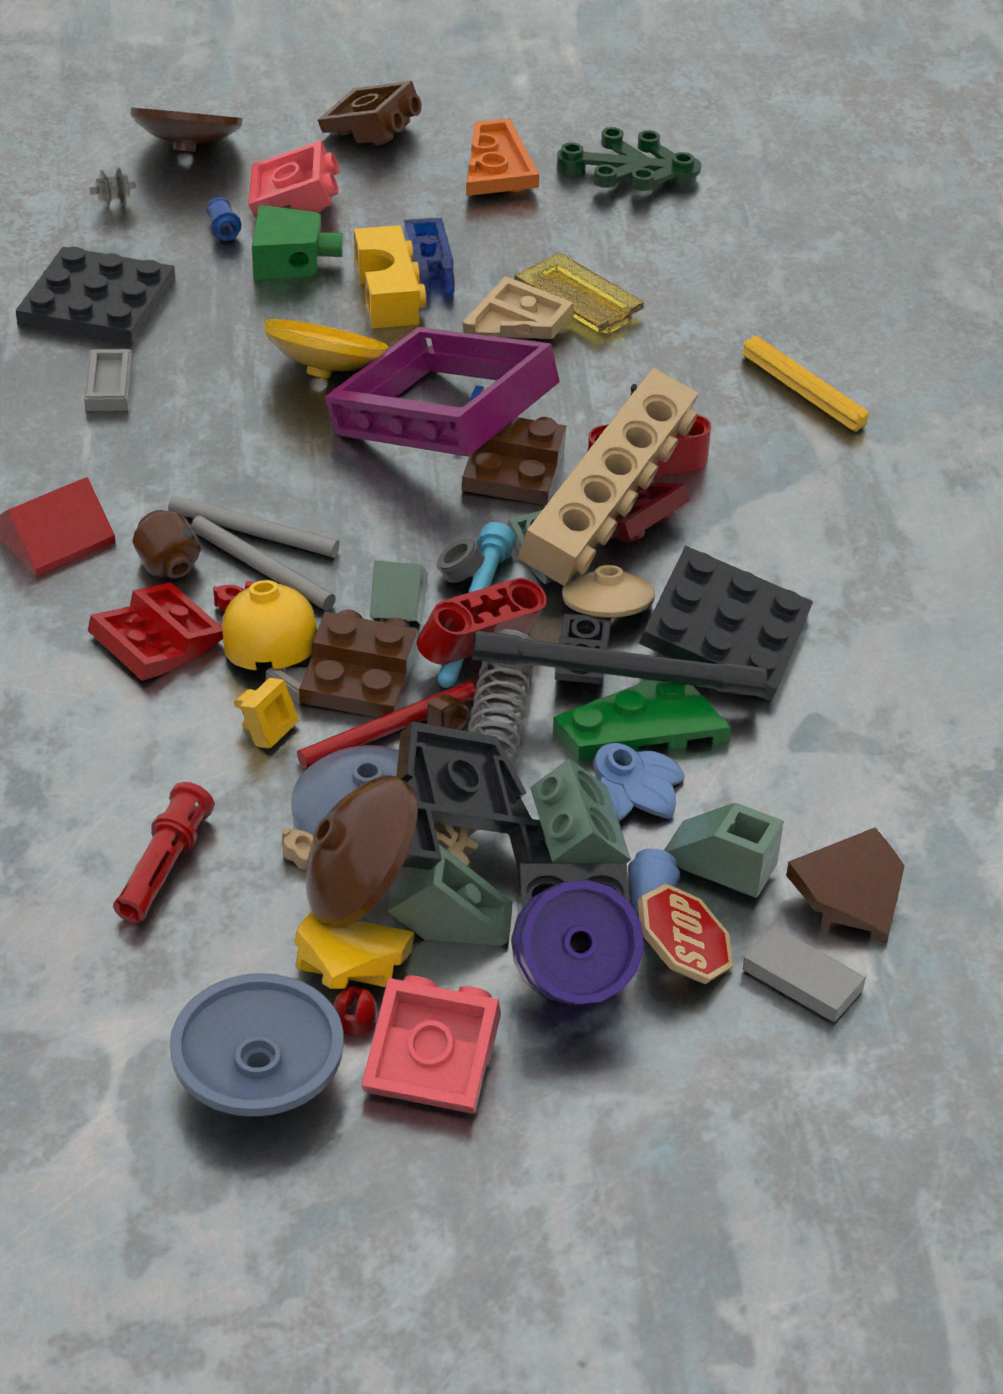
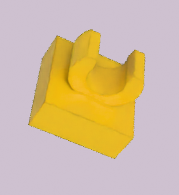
M269 678L256 691L248 689L233 702L235 707L241 709L245 719L241 724L243 728L249 730L256 747L270 749L299 721L286 683L282 679Z

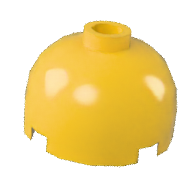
M270 580L253 583L249 588L231 600L223 615L222 631L225 656L234 665L250 670H257L256 662H271L272 670L286 668L302 662L312 655V642L317 632L316 617L311 604L299 591L291 587L277 584Z

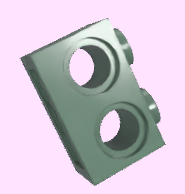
M570 758L530 787L553 863H628L631 861L607 786Z

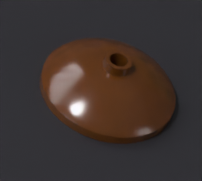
M135 107L130 109L131 117L147 132L162 140L174 142L173 149L196 152V144L218 142L236 132L242 126L243 118Z
M392 775L369 780L341 799L318 824L308 856L306 893L312 914L320 922L333 928H341L353 924L365 916L381 900L397 877L409 852L417 823V799L413 788L407 782Z

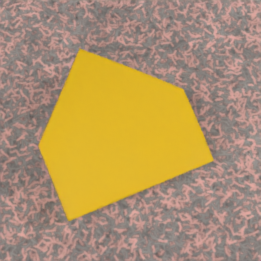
M310 912L296 930L294 944L298 946L295 968L323 974L322 984L330 989L346 988L349 980L386 987L388 978L392 979L394 965H401L412 953L415 932L362 921H356L346 927L333 928L317 920L312 912Z

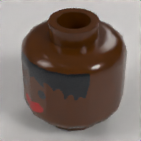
M156 510L148 513L138 523L132 539L134 548L145 569L157 578H180L185 576L198 560L201 551L198 538L187 519L179 512Z

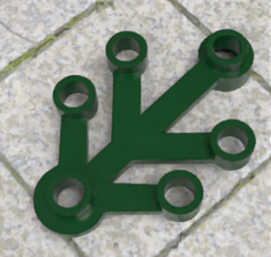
M607 127L602 130L601 145L619 155L585 152L581 144L574 142L563 144L557 152V170L560 173L579 175L586 170V165H596L594 183L602 188L613 187L616 185V182L632 177V188L638 191H649L655 185L667 180L677 185H689L696 181L697 176L701 172V162L687 152L673 153L660 144V134L652 130L641 131L638 134L637 147L640 151L623 141L624 132L621 129ZM642 152L651 153L656 158H649Z

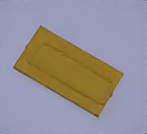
M560 252L514 275V280L573 302L574 315L572 317L598 333L615 331L631 322L632 314L644 309V301Z

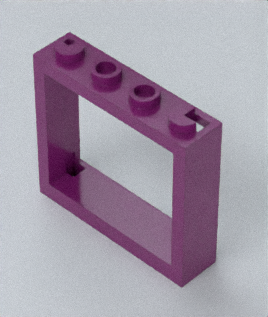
M418 327L326 395L325 401L335 435L469 457L560 383L552 344ZM426 338H431L432 345L430 347L427 345ZM429 371L497 380L463 408L395 398Z

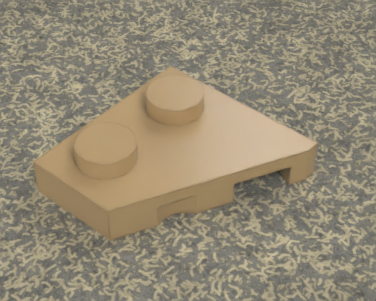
M505 276L462 322L463 333L503 338L553 339L574 315L573 302Z

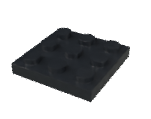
M62 247L16 309L17 324L132 345L175 281V266L161 264L155 260L121 257L115 253L103 254L86 251L80 247Z
M685 545L644 629L639 644L674 659L713 664L732 663L766 668V688L763 696L760 698L772 702L813 601L798 595L794 591L784 589L748 571H743L713 558L707 553L697 551Z

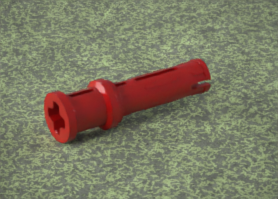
M192 782L177 783L170 791V803L167 809L152 822L151 834L153 838L140 861L136 864L119 897L113 903L114 911L122 919L131 923H140L141 920L143 921L146 918L148 909L161 886L166 881L178 856L194 846L197 840L196 830L203 819H207L212 814L215 806L213 797L207 790Z

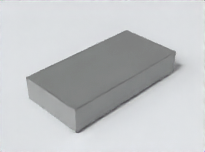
M97 349L89 351L84 395L85 411H128L133 364L132 350Z
M773 926L744 957L742 969L834 1023L863 991L866 979L865 976L776 926Z

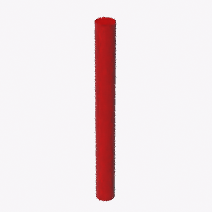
M467 681L297 751L299 763L304 769H307L314 762L328 754L349 747L363 746L402 730L411 722L419 723L424 721L428 716V702L439 695H451L463 704L474 700L476 688L471 681Z

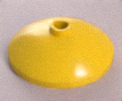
M267 319L264 322L263 330L268 339L285 356L307 365L306 373L318 377L331 378L332 371L344 372L362 369L388 350V345L381 341L338 328L286 319Z

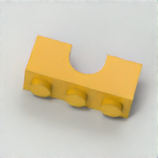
M401 225L354 229V264L359 283L365 284L366 310L371 329L420 325V308H426V291L424 284H420L418 262H413L411 240L405 241Z

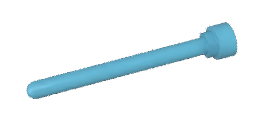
M490 522L481 529L477 545L484 553L485 558L481 567L475 572L468 593L489 587L498 564L511 556L516 542V535L509 526L500 522ZM464 659L441 666L437 677L441 687L451 688L455 685Z

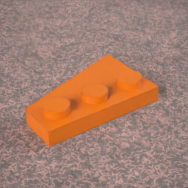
M511 119L475 122L471 157L469 159V172L466 181V196L505 191L522 192L530 188H539V173Z

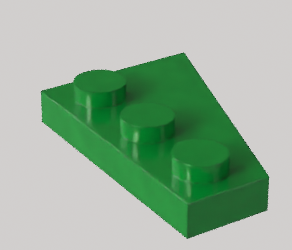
M647 680L553 716V732L578 761L594 759L597 751L609 743H621L637 752L640 746L666 743L668 749L687 747V740L710 737L712 744L730 742L731 726L692 685Z

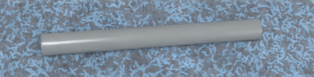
M176 495L171 497L168 504V511L179 512L184 517L195 519L197 516H202L224 528L334 558L339 550V540Z
M197 516L192 521L191 528L197 535L279 584L299 591L309 602L319 608L328 611L333 607L336 596L206 518Z

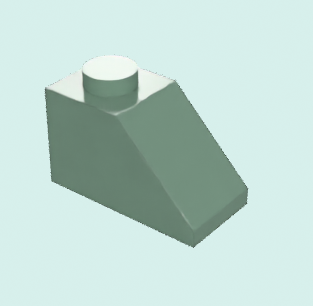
M374 560L369 617L374 621L385 622L390 618H398L405 621L408 625L421 624L429 574L424 566L415 563Z
M440 844L442 860L431 870L401 867L391 885L387 912L424 940L502 946L508 942L513 902Z

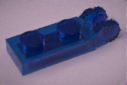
M442 217L404 220L405 241L411 240L412 262H418L420 284H424L426 295L430 294L431 277L442 274L444 292L454 293L453 256Z

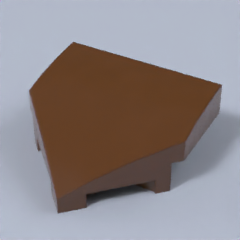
M876 827L788 862L786 877L815 911L823 913L821 927L830 929L833 926L842 924L872 931L871 939L888 942L905 865Z

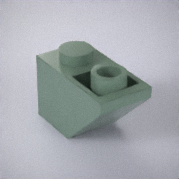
M735 802L684 820L664 851L674 856L677 861L676 867L757 898L777 866L784 821Z

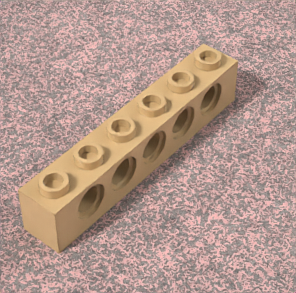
M653 367L527 529L517 559L563 586H566L576 571L584 574L596 554V550L593 549L595 545L600 543L604 546L608 542L618 522L615 519L618 514L623 517L628 515L638 497L636 490L639 487L644 490L648 488L659 467L656 463L659 460L666 463L678 443L676 436L678 434L686 436L692 428L698 415L692 409L699 393Z

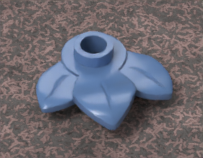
M609 743L597 751L593 761L595 777L607 786L618 821L624 819L630 813L633 806L666 819L673 817L676 807V795L673 785L681 783L685 778L683 770L675 761L655 751L636 752L631 747L621 743Z

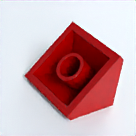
M88 477L10 508L0 515V540L36 577L116 542L115 534Z

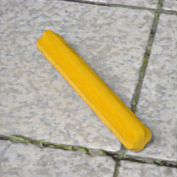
M753 336L750 340H745L743 343L745 347L742 351L745 358L851 431L857 432L860 428H864L868 422L866 420L869 413L865 408L759 336Z

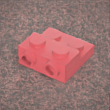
M320 140L252 164L248 205L254 216H257L259 205L281 208L290 205L292 209L317 213L332 204V196L339 194L338 184L334 176L338 175L340 170L335 155L332 152L327 153Z
M406 976L404 981L388 978L361 1084L363 1092L475 1114L485 1069L490 1064L501 1017L499 999L491 998L492 995L489 992L472 986H462L458 991L438 988L434 981L420 976Z

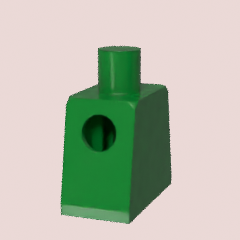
M259 205L252 241L253 280L314 277L318 274L320 256L343 257V233L321 232V215L319 213Z

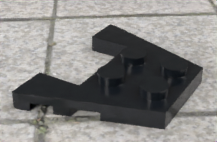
M411 722L401 732L396 777L407 782L413 788L418 808L414 837L402 865L403 867L431 870L442 860L434 823L508 834L518 873L520 864L553 863L549 849L545 844L546 839L540 820L532 819L521 798L527 792L497 736Z

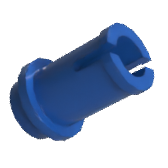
M223 197L213 198L208 203L210 208H206L207 214L211 219L212 233L220 240H233L241 231L242 223L240 217L232 211L230 202Z

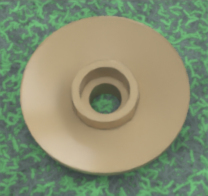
M604 565L596 568L593 572L570 579L566 586H563L562 599L569 608L579 613L595 617L616 618L634 615L648 609L654 603L655 589L649 581L640 576L623 572L617 566Z

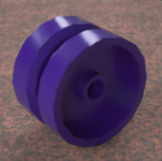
M590 880L564 882L551 886L532 897L518 914L511 937L513 961L524 982L543 998L563 1004L602 1002L622 991L638 971L644 950L642 925L630 902L612 887ZM575 932H578L577 938H585V950L575 952L571 948L570 939Z

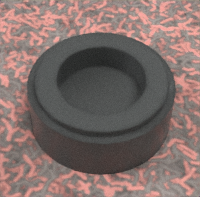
M462 539L454 542L441 553L437 561V568L448 582L456 583L473 575L483 564L485 556L474 540Z

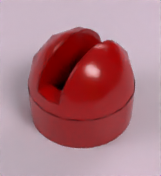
M353 986L341 990L336 996L333 1007L341 1020L343 1034L360 1036L370 1032L377 1023V1003L369 990L355 989ZM350 1006H357L355 1016L347 1014Z

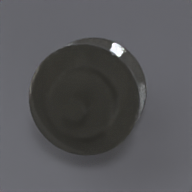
M120 167L116 169L115 176L107 177L104 171L100 170V178L95 179L96 187L89 188L90 194H97L99 202L104 201L106 209H109L111 200L119 199L122 205L126 206V198L131 197L130 190L137 188L136 182H129L127 175H122Z

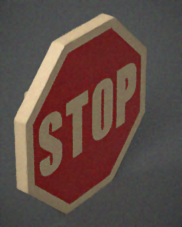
M664 884L642 895L637 900L643 937L670 970L707 984L733 967L729 933L700 898L669 884Z

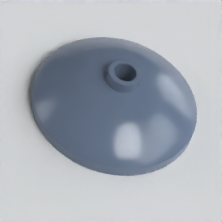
M370 745L349 747L328 754L310 765L301 774L292 792V817L296 828L314 836L320 821L326 817L329 811L341 799L358 786L381 776H396L399 750Z
M267 973L231 977L202 990L181 1010L175 1020L170 1036L171 1062L182 1086L194 1098L206 1106L239 1116L273 1115L291 1110L311 1100L335 1076L344 1050L342 1023L330 1001L318 990L302 981L283 975Z

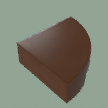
M439 695L428 702V725L461 730L471 719L469 707L451 695Z

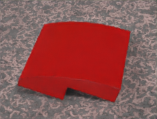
M171 582L133 590L129 607L90 615L88 632L141 680L170 672L201 656L223 640L222 626Z

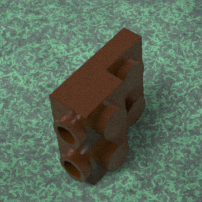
M412 81L353 88L318 119V123L322 133L338 132V135H346L353 132L356 143L372 142L373 145H381L390 141L393 138V133L401 132L403 127L410 123L412 116H418L422 105Z
M539 417L536 420L515 418L469 456L462 476L461 491L547 505L564 455L567 426L557 424L550 417Z
M349 609L342 610L338 614L325 612L312 642V659L299 688V703L377 718L398 710L417 659L416 641L418 629L409 627L405 621L398 618H390L385 622L363 619L358 612Z

